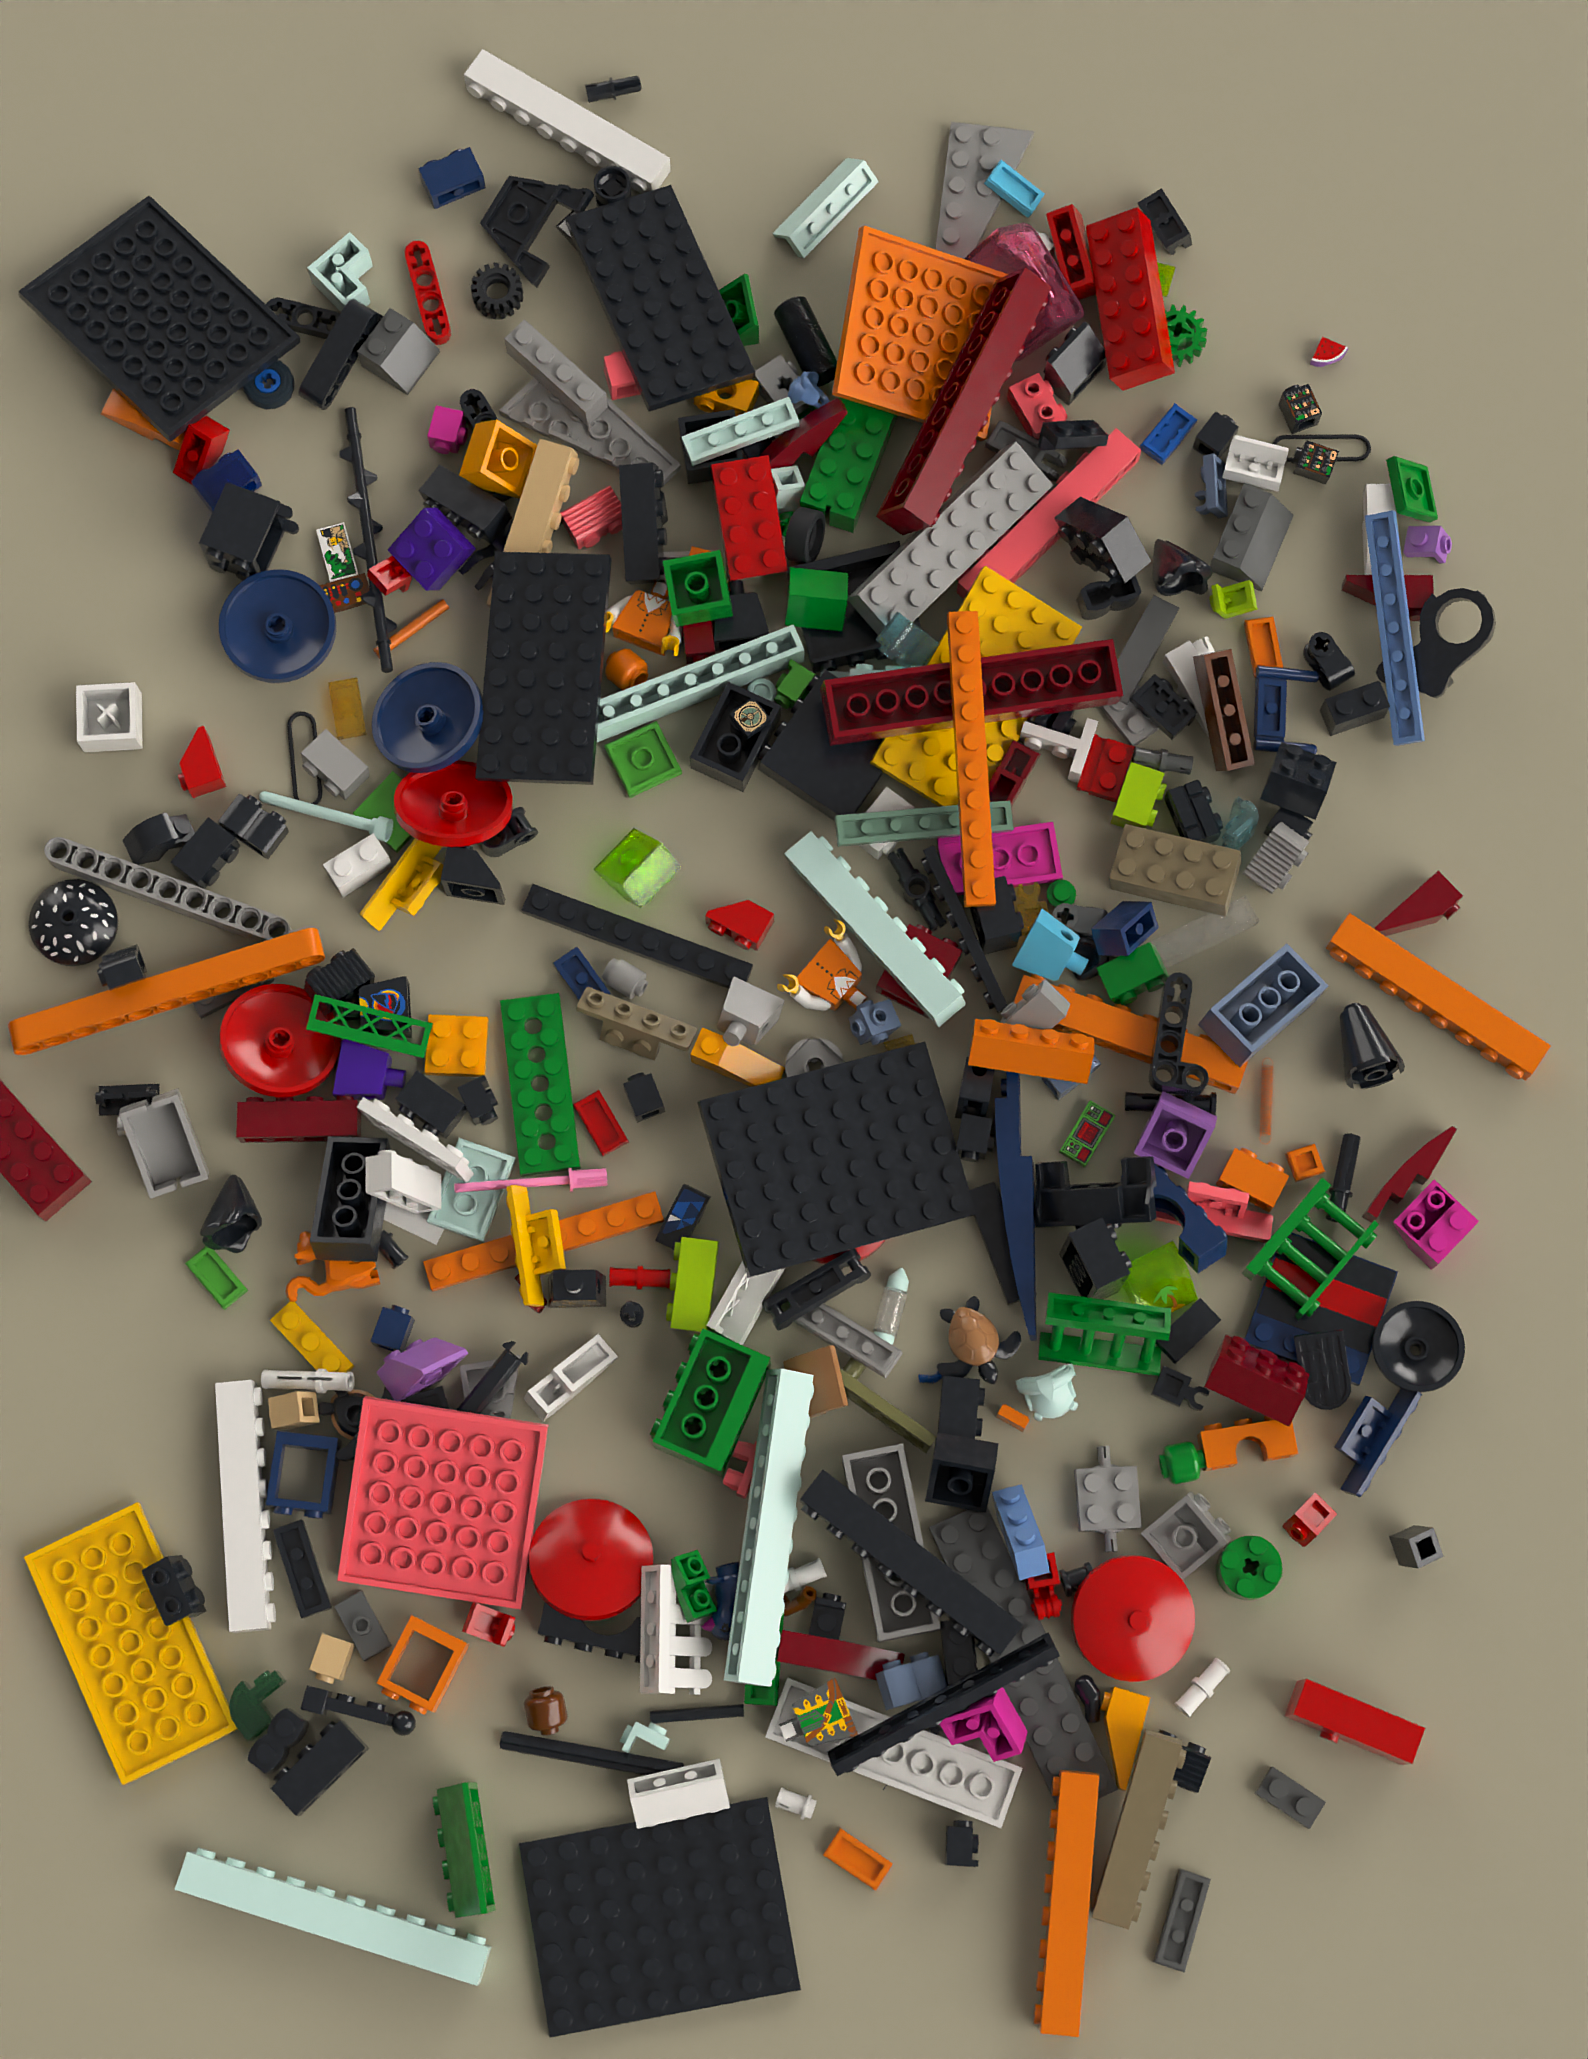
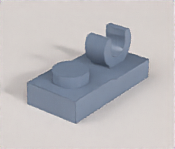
M1214 453L1203 456L1201 477L1206 484V491L1200 490L1196 492L1195 497L1199 500L1206 499L1204 505L1196 507V511L1201 515L1211 512L1216 517L1223 518L1228 516L1226 479L1222 478L1225 462Z

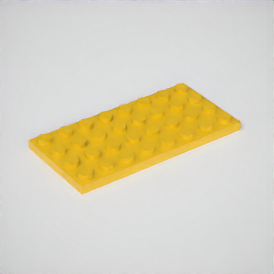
M987 566L982 567L957 610L978 611L981 658L1073 645L1082 629L1081 625ZM946 629L926 665L950 662L948 629ZM1028 717L985 723L988 782H990L997 767L1000 766L1012 741L1019 740L1024 721H1027ZM954 728L886 737L883 739L870 764L881 769L890 777L939 807L958 805Z
M139 1502L24 1556L122 1785L133 1782L239 1729L191 1618H184L170 1626H166L158 1611L142 1570L164 1557Z

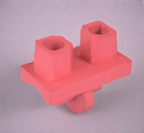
M742 1441L737 1442L732 1457L747 1462L745 1471L741 1473L728 1468L723 1480V1485L736 1491L737 1496L746 1499L751 1485L757 1441H755V1444Z

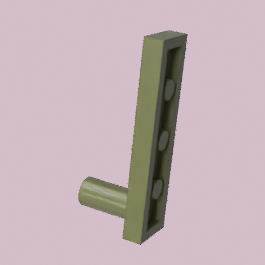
M850 1358L844 1368H840L846 1397L921 1451L927 1453L937 1436L860 1383L858 1378L866 1366Z

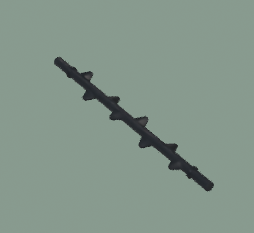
M348 407L345 409V417L348 431L346 438L349 440V446L339 452V457L352 463L356 493L347 497V502L359 509L363 543L353 549V555L366 560L368 572L369 568L378 564L374 535L383 530V526L371 518L367 490L368 485L377 481V475L364 469L360 441L362 435L358 428L356 408ZM369 579L370 591L361 595V601L373 607L377 636L376 646H378L381 671L389 673L393 671L390 651L391 640L388 637V633L397 628V623L385 616L382 592Z

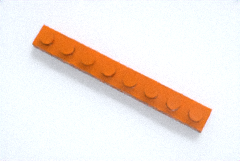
M656 1192L647 1193L559 1220L563 1252L664 1222ZM508 1235L423 1261L431 1291L434 1292L516 1267L515 1242L512 1235Z

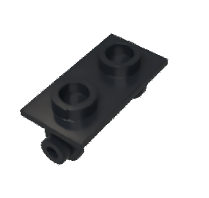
M160 1084L99 1086V1092L95 1094L96 1104H99V1116L119 1115L120 1108L147 1099L148 1104H151L152 1097L160 1095Z

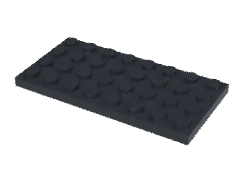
M671 185L566 217L567 228L648 412L755 378L756 372Z
M495 552L482 697L483 720L479 732L475 776L478 781L593 785L612 562L610 554Z

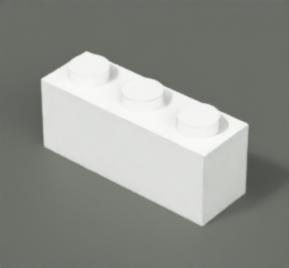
M382 1150L378 1152V1155L366 1157V1193L415 1214L441 1209V1174L430 1170L427 1165H419L413 1162L411 1158L397 1155L396 1151Z
M720 1759L627 1779L637 1829L653 1827L665 1822L684 1820L692 1816L715 1813L730 1808Z

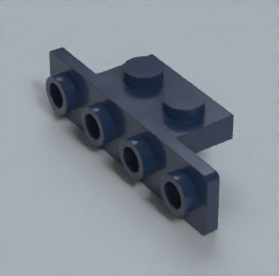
M1400 1388L1388 1409L1372 1397L1365 1396L1334 1446V1448L1355 1463L1341 1487L1343 1492L1361 1497L1370 1487L1371 1479L1379 1466L1385 1462L1389 1449L1401 1435L1402 1428L1407 1419L1416 1410L1422 1393L1410 1392Z

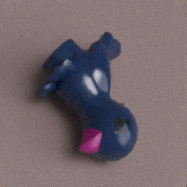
M739 1561L715 1567L717 1576H712L705 1582L706 1584L714 1585L717 1611L701 1627L723 1641H729L740 1566Z

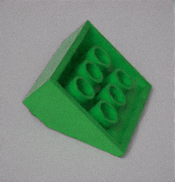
M465 1782L437 1789V1796L433 1797V1808L435 1816H441L442 1828L437 1829L439 1846L440 1848L445 1847L447 1860L442 1861L444 1879H450L451 1892L447 1893L449 1912H455V1918L495 1911L496 1907L477 1783Z

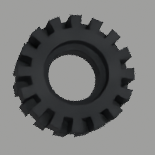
M494 263V268L491 269L489 264L484 265L485 271L483 272L479 269L477 277L473 276V284H471L472 297L477 310H481L482 315L486 317L490 313L491 319H496V314H500L501 319H505V313L507 312L512 316L514 308L519 310L521 307L520 302H523V288L519 274L516 275V270L513 268L509 270L508 265L504 263L502 268H499V263ZM495 283H502L508 288L506 296L500 299L490 298L486 291L490 285Z

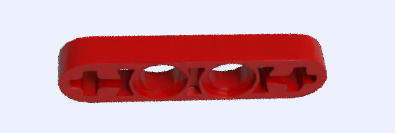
M419 240L412 241L406 246L404 251L426 336L435 345H442L450 339L451 328L431 253L426 243ZM415 251H420L423 266L418 267L414 256ZM427 274L432 277L431 283L427 286H421L417 283V279L421 275ZM431 299L439 302L438 308L434 311H427L423 307L424 303ZM438 319L442 334L436 335L432 320Z

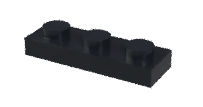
M301 1519L273 1529L300 1617L304 1619L332 1609L304 1520Z

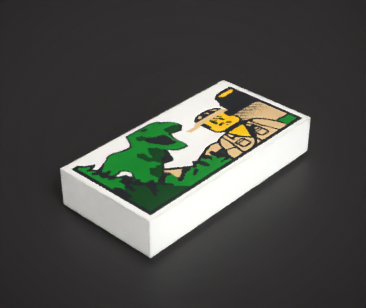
M344 522L317 529L330 582L358 575Z

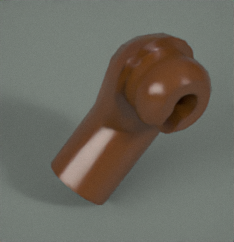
M806 1586L792 1601L784 1595V1616L788 1617L806 1609L817 1597L816 1590L811 1586Z

